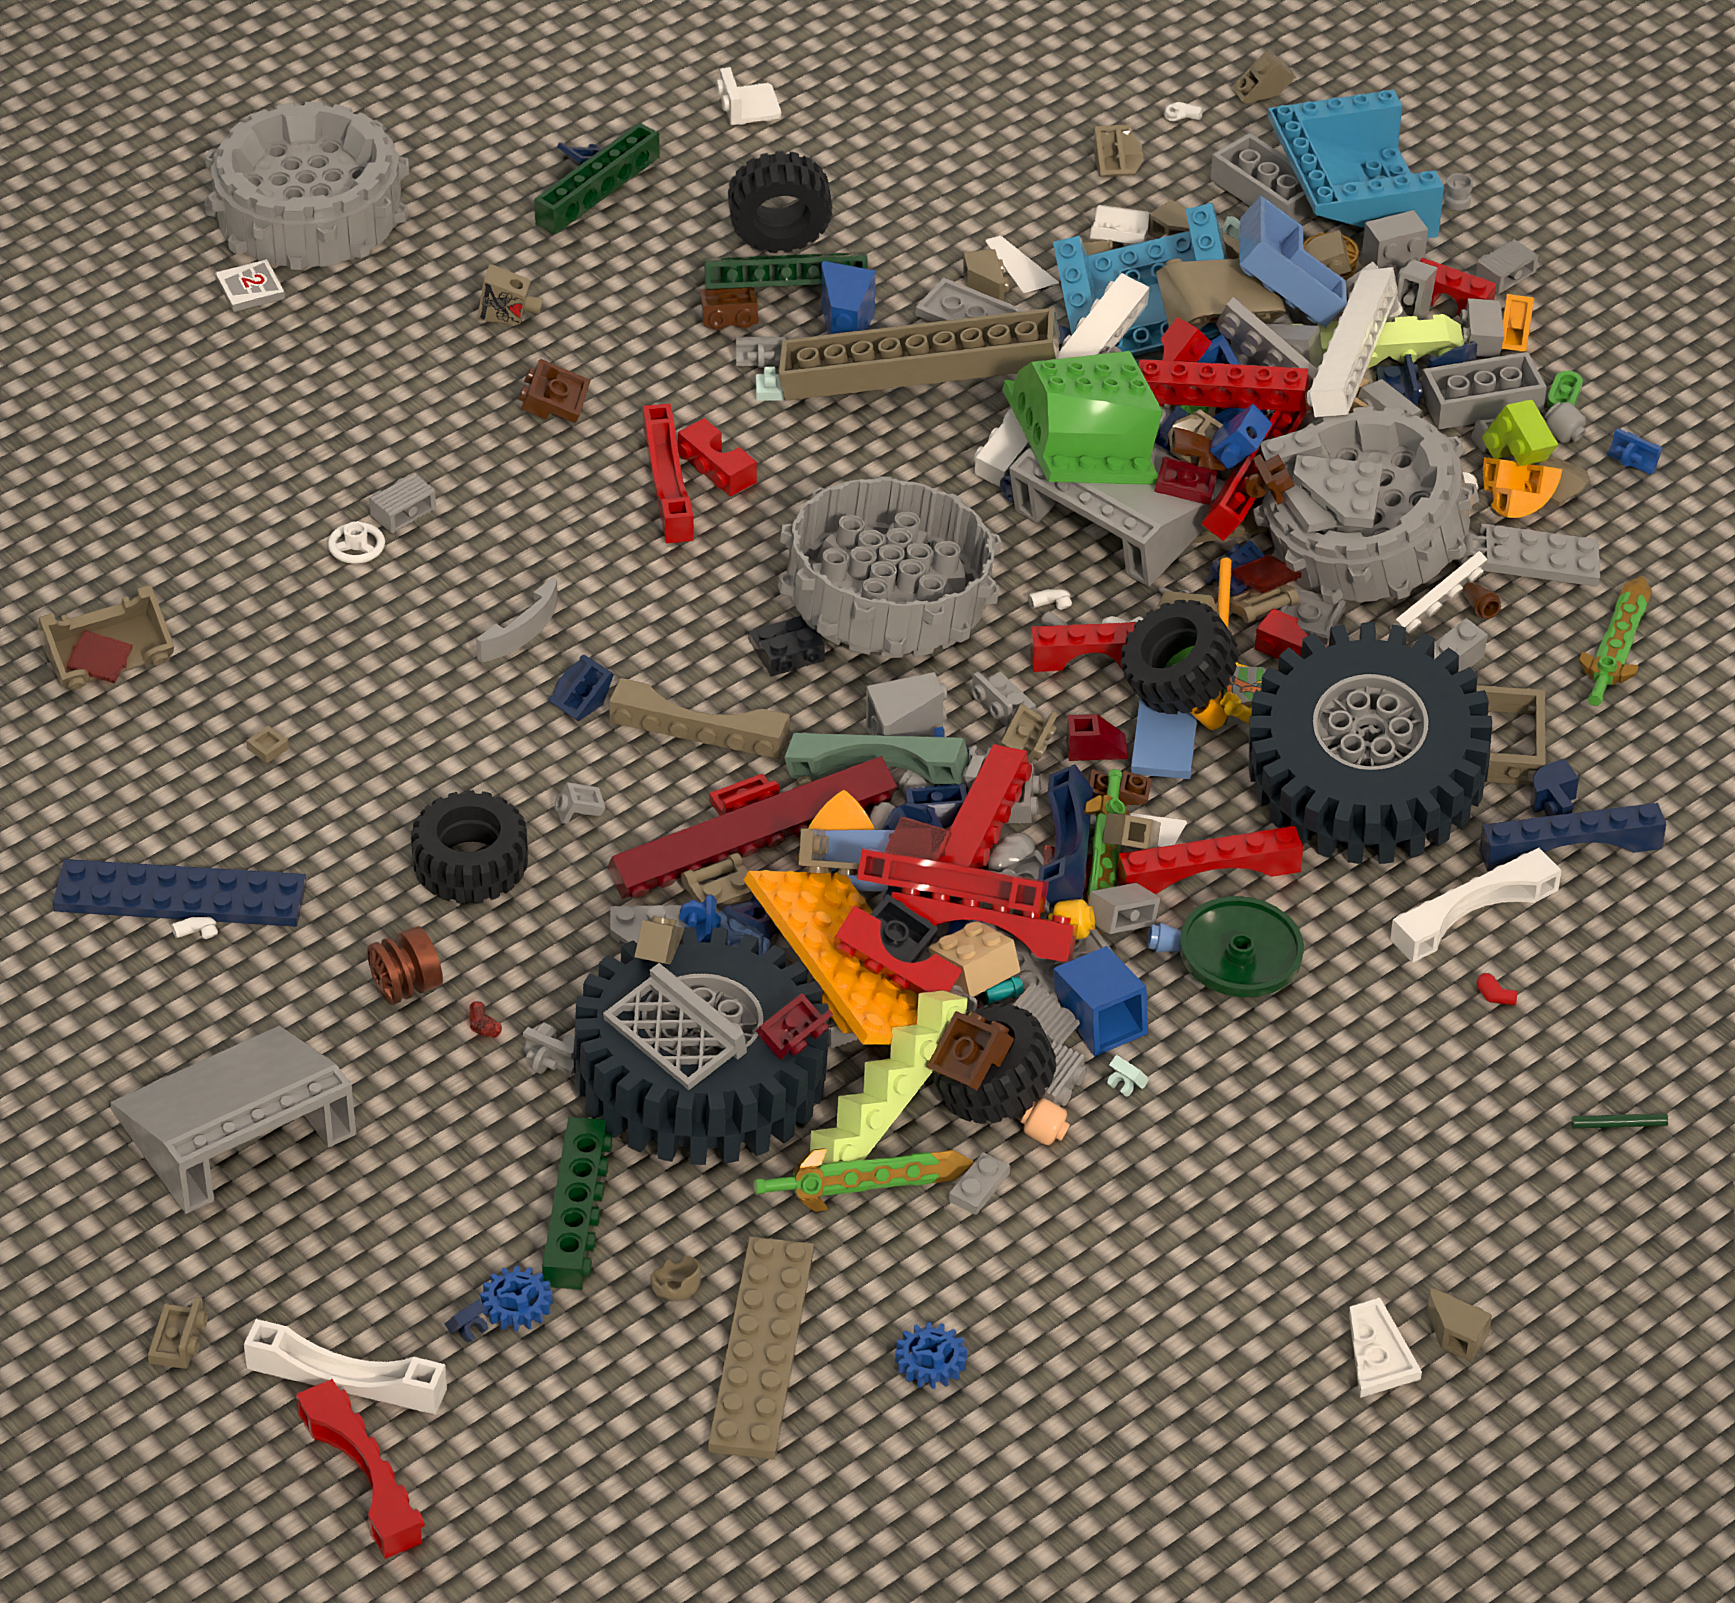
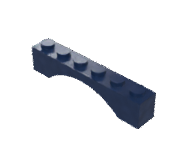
M1076 764L1049 775L1047 794L1054 817L1056 848L1051 862L1039 867L1038 880L1049 882L1046 900L1053 909L1059 901L1083 900L1091 815L1084 813L1085 803L1093 798V788Z
M1658 803L1483 824L1479 850L1487 871H1492L1497 866L1513 861L1521 854L1529 853L1537 848L1546 852L1561 846L1577 843L1611 844L1633 853L1659 850L1663 847L1667 824Z

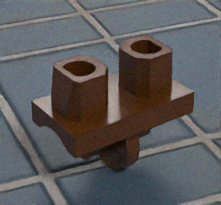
M1259 454L1253 460L1261 474L1251 475L1245 482V490L1253 498L1263 497L1270 490L1277 505L1285 501L1282 493L1294 487L1295 484L1279 454L1266 461Z

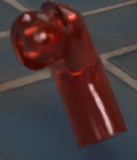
M475 1001L470 1004L471 1030L485 1037H498L502 1031L501 1023L485 1015L484 1003Z

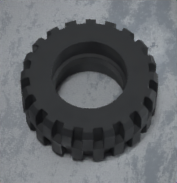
M775 151V154L768 155V152L760 154V158L755 159L753 157L746 162L745 167L742 165L735 172L736 176L734 175L729 183L728 202L734 231L742 238V241L750 246L754 244V248L764 251V249H767L770 253H778V251L788 253L793 252L795 248H799V250L805 248L807 243H813L820 237L819 233L823 234L832 219L833 207L827 175L818 163H813L812 159L805 155L800 157L798 153L791 151L789 154H785L783 151ZM779 196H790L799 199L794 204L783 208H768L761 205L765 201Z
M1174 600V604L1164 603L1160 605L1159 609L1155 611L1152 609L1146 613L1147 617L1142 621L1139 619L1134 625L1135 629L1133 632H1129L1125 639L1127 644L1122 647L1120 663L1124 677L1147 707H1151L1152 710L1159 713L1177 714L1180 711L1185 714L1192 712V709L1195 707L1200 709L1206 706L1207 701L1210 699L1215 700L1220 695L1219 691L1222 688L1226 689L1230 683L1229 677L1234 676L1237 665L1235 663L1238 662L1239 656L1238 644L1228 627L1212 607L1195 600H1188V603L1186 600ZM1194 646L1185 659L1176 665L1165 668L1166 664L1175 654L1185 648Z
M465 790L466 793L463 794L453 792L449 793L447 798H437L432 802V806L427 805L413 823L411 846L414 872L417 874L419 882L426 886L428 891L434 895L438 893L439 897L446 901L453 899L459 904H466V901H474V904L483 903V900L488 898L492 901L499 898L500 893L504 892L506 894L512 890L514 883L518 884L527 870L528 840L526 822L523 816L519 814V810L511 803L507 805V800L500 796L495 798L489 792L482 791L481 794H478L474 790ZM465 842H480L489 845V847L475 852H459L450 849L455 845Z
M993 1004L991 1008L983 1006L977 1008L976 1012H974L987 1019L986 1024L990 1025L992 1021H996L1009 1029L1008 1035L1014 1039L1000 1067L990 1066L978 1091L935 1072L931 1073V1077L948 1109L963 1120L969 1122L973 1120L975 1123L985 1124L986 1121L998 1123L1002 1122V1119L1006 1117L1009 1119L1018 1116V1112L1024 1109L1027 1111L1033 1107V1102L1036 1099L1040 1100L1045 1095V1088H1049L1053 1081L1057 1064L1055 1061L1056 1056L1040 1022L1026 1009H1020L1009 1004L1006 1007L1001 1004Z

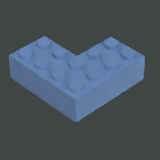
M1260 195L1240 218L1241 269L1251 277L1256 276L1269 291H1276L1282 295L1288 305L1293 308L1298 307L1305 312L1306 317L1315 324L1320 323L1326 328L1347 305L1346 280L1303 249V226Z

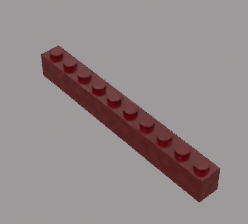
M880 756L613 855L607 868L622 899L630 896L639 898L648 893L651 888L657 886L665 888L672 885L678 878H681L682 872L688 870L694 872L726 860L729 855L738 853L743 858L748 857L763 846L775 847L781 844L785 838L793 835L801 837V829H808L823 806L843 790L847 791L865 810V808L873 805L878 806L881 802L889 803L892 800L897 785L883 757Z

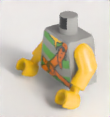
M1237 662L1235 663L1237 667L1234 676L1229 677L1230 683L1226 689H1221L1220 704L1227 715L1226 726L1242 723L1249 724L1253 695L1255 690L1261 691L1262 676L1266 671L1263 667H1249Z

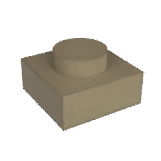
M269 725L246 740L247 749L265 763H269L289 749L288 739Z

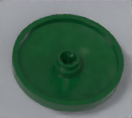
M1228 896L1210 900L1192 911L1183 924L1179 949L1187 970L1206 987L1234 997H1260L1281 990L1296 977L1303 959L1304 942L1295 922L1278 907L1256 898Z

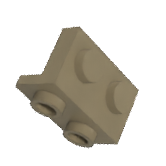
M1021 703L1015 710L998 745L1026 750L1029 763L1033 759L1038 761L1047 748L1044 741H1048L1057 728L1053 723L1058 714L1052 711L1045 719Z
M194 1297L191 1307L164 1304L147 1355L149 1364L188 1369L191 1357L196 1356L199 1350L200 1330H205L208 1320V1312L203 1310L202 1298Z

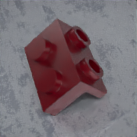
M801 993L759 1026L755 1032L781 1060L789 1053L793 1056L800 1053L808 1045L805 1040L810 1036L815 1040L829 1028L826 1022L834 1014L828 1010L821 1015L804 994Z

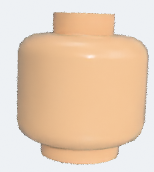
M1041 1098L1038 1102L1034 1101L1033 1107L1026 1111L1020 1122L1024 1124V1133L1044 1145H1051L1055 1139L1062 1141L1070 1126L1069 1123L1065 1122L1067 1111L1045 1098Z

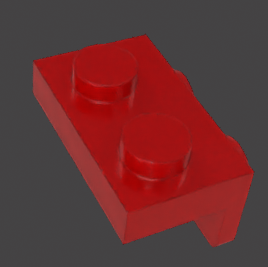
M762 773L709 793V802L719 816L778 795L779 784L775 780L769 782Z

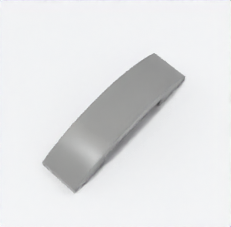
M551 577L535 590L534 604L508 626L503 628L495 623L476 639L478 661H491L510 654L527 644L545 628L557 607L558 590L556 578Z

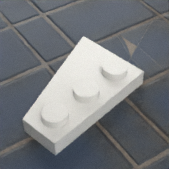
M1377 1298L1350 1306L1349 1319L1360 1398L1421 1380L1422 1371L1382 1300Z

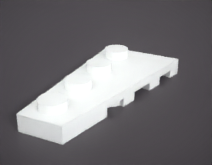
M1480 551L1477 552L1399 616L1393 625L1406 627V632L1408 634L1412 633L1422 623L1420 621L1426 615L1429 617L1434 615L1443 606V602L1457 596L1467 583L1474 582L1484 572L1482 566L1487 558Z

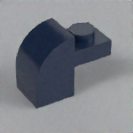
M1565 759L1544 765L1536 772L1530 800L1534 813L1545 810L1547 816L1572 813L1573 803L1571 800L1576 799L1579 777Z

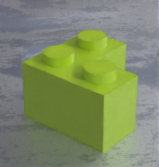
M1532 399L1506 405L1481 437L1493 458L1500 459L1514 456L1519 466L1546 461L1559 445Z

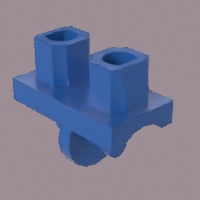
M1618 428L1614 431L1613 442L1607 455L1621 461L1623 466L1628 467L1630 465L1652 475L1655 473L1662 452V446L1650 443L1631 432Z
M712 894L707 896L701 903H698L696 900H690L680 908L679 918L685 923V927L696 928L698 943H710L713 928H718L721 925V917L716 912L717 899Z

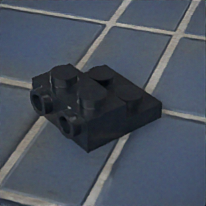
M802 615L748 631V640L771 677L825 661V644L816 629H812L807 625Z
M888 894L870 914L881 921L880 936L885 949L894 958L903 962H917L931 945L938 931V928L931 924L929 920L919 916L906 907L904 903Z

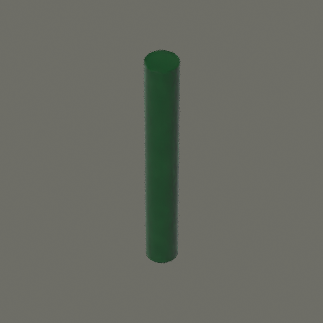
M1668 1114L1572 1116L1571 1125L1572 1129L1668 1126Z

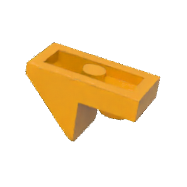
M1507 294L1503 317L1504 339L1501 349L1526 352L1534 304L1533 297Z

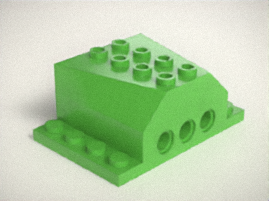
M1130 351L1035 361L1020 369L1016 380L1004 381L1002 390L1048 482L1156 485L1158 474L1150 458L1163 411Z

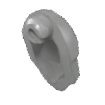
M1024 833L1005 835L991 849L987 864L988 869L998 870L1021 861L1034 851L1035 844L1033 839Z

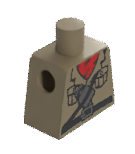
M489 264L483 281L477 320L519 325L525 311L540 315L543 298L528 295L531 283L528 278Z

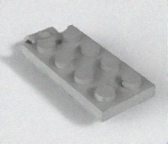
M943 277L915 307V316L930 322L1026 310Z
M1233 297L1226 304L1216 323L1221 334L1228 339H1233L1240 345V349L1244 354L1254 357L1261 363V366L1308 368L1311 390L1313 378L1317 376L1318 369Z
M1481 523V536L1467 534L1463 540L1467 551L1459 559L1460 566L1480 551L1487 558L1482 566L1483 571L1598 587L1600 581L1598 539Z

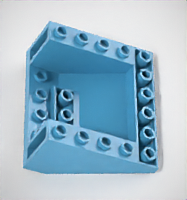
M1383 90L1368 94H1357L1354 96L1268 108L1270 123L1315 215L1365 228V222L1414 210L1428 228L1427 239L1438 237L1444 185L1436 170L1411 174L1398 148L1402 104L1395 90Z
M1209 203L1185 209L1190 231L1088 256L1080 236L1053 242L1071 335L1076 331L1082 317L1086 318L1089 315L1095 300H1100L1104 296L1108 284L1111 281L1115 282L1122 273L1150 288L1148 305L1115 347H1118L1122 352L1130 351L1133 357L1163 350L1164 346L1161 337L1168 330L1169 325L1156 272L1166 266L1165 263L1172 259H1181L1182 262L1228 259L1222 229L1213 204ZM1209 323L1202 328H1198L1208 339L1221 335L1216 323Z

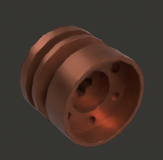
M415 926L398 933L396 937L397 945L390 937L382 939L381 944L374 942L368 945L367 959L372 977L381 995L390 1005L400 1003L402 998H412L414 993L413 987L419 993H425L442 986L443 973L438 955L429 936L420 926Z

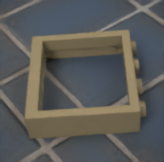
M1477 685V692L1485 690L1489 700L1488 711L1535 714V756L1490 753L1487 782L1533 785L1535 774L1529 773V770L1537 772L1542 766L1546 765L1545 690Z

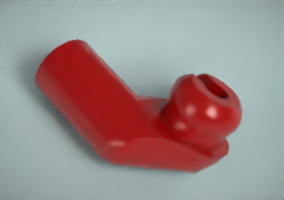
M1483 973L1477 978V988L1486 1001L1516 1006L1518 990L1502 989L1496 978L1490 973Z

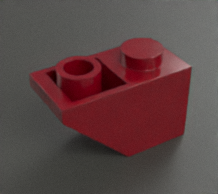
M1098 714L1067 715L1066 743L1069 761L1128 759L1125 733Z

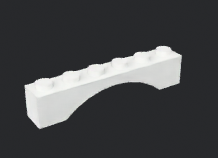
M1540 848L1521 854L1513 861L1499 865L1480 877H1474L1468 883L1455 889H1450L1445 894L1431 901H1425L1420 906L1406 913L1399 914L1393 919L1390 940L1413 963L1436 952L1446 931L1458 919L1471 911L1502 902L1535 903L1557 892L1561 869Z
M256 1319L244 1343L246 1365L249 1370L315 1386L333 1379L339 1390L345 1389L348 1394L436 1415L447 1390L445 1364L416 1357L390 1362L354 1359L317 1346L287 1326Z

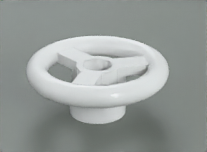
M358 521L338 527L333 531L328 540V548L331 554L340 561L352 564L373 560L383 551L385 546V537L377 527ZM367 532L376 538L377 543L375 547L367 543ZM344 534L345 541L337 543L339 537ZM349 549L361 550L365 554L349 555L342 551Z

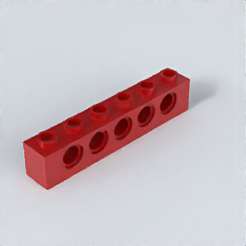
M1142 359L1139 361V368L1159 404L1246 409L1254 404L1260 410L1307 412V392L1310 390L1308 368Z

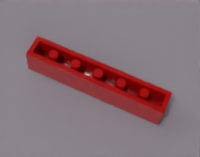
M993 744L934 859L935 861L978 869L988 864L990 851L993 845L999 842L1001 829L1004 823L1009 822L1011 809L1014 803L1020 800L1025 781L1028 782L1030 780L1032 765L1028 762L1026 750Z

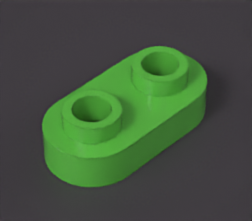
M1562 371L1556 375L1548 395L1547 406L1549 410L1558 402L1561 404L1570 402L1576 406L1583 379L1578 373Z

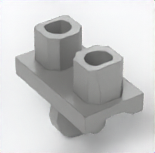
M736 337V366H758L759 368H764V366L780 365L782 340H785V337Z
M544 1022L535 1030L527 1027L523 1032V1037L526 1040L524 1054L527 1055V1059L533 1061V1071L542 1074L547 1068L552 1070L558 1068L573 1075L575 1036L569 1034L563 1041H559L556 1039V1030L553 1026Z

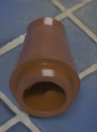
M1469 582L1464 586L1463 595L1478 617L1491 619L1499 613L1501 602L1496 593L1476 582Z

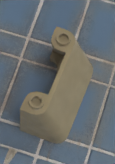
M1240 256L1235 259L1182 262L1181 259H1172L1165 263L1166 266L1156 272L1169 327L1177 317L1196 326V328H1202L1209 323H1217L1226 304L1233 297L1263 323L1271 324L1286 313L1284 302L1276 291H1269L1256 276L1251 277L1241 269Z
M151 584L137 588V597L129 600L128 596L123 597L122 603L69 619L67 614L61 616L60 621L55 619L53 613L39 617L37 634L62 687L76 690L85 686L87 682L151 663L153 665H161L170 660L169 656L174 652V644Z

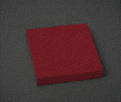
M1165 456L1162 459L1154 492L1210 506L1218 470L1206 469L1198 466V464Z

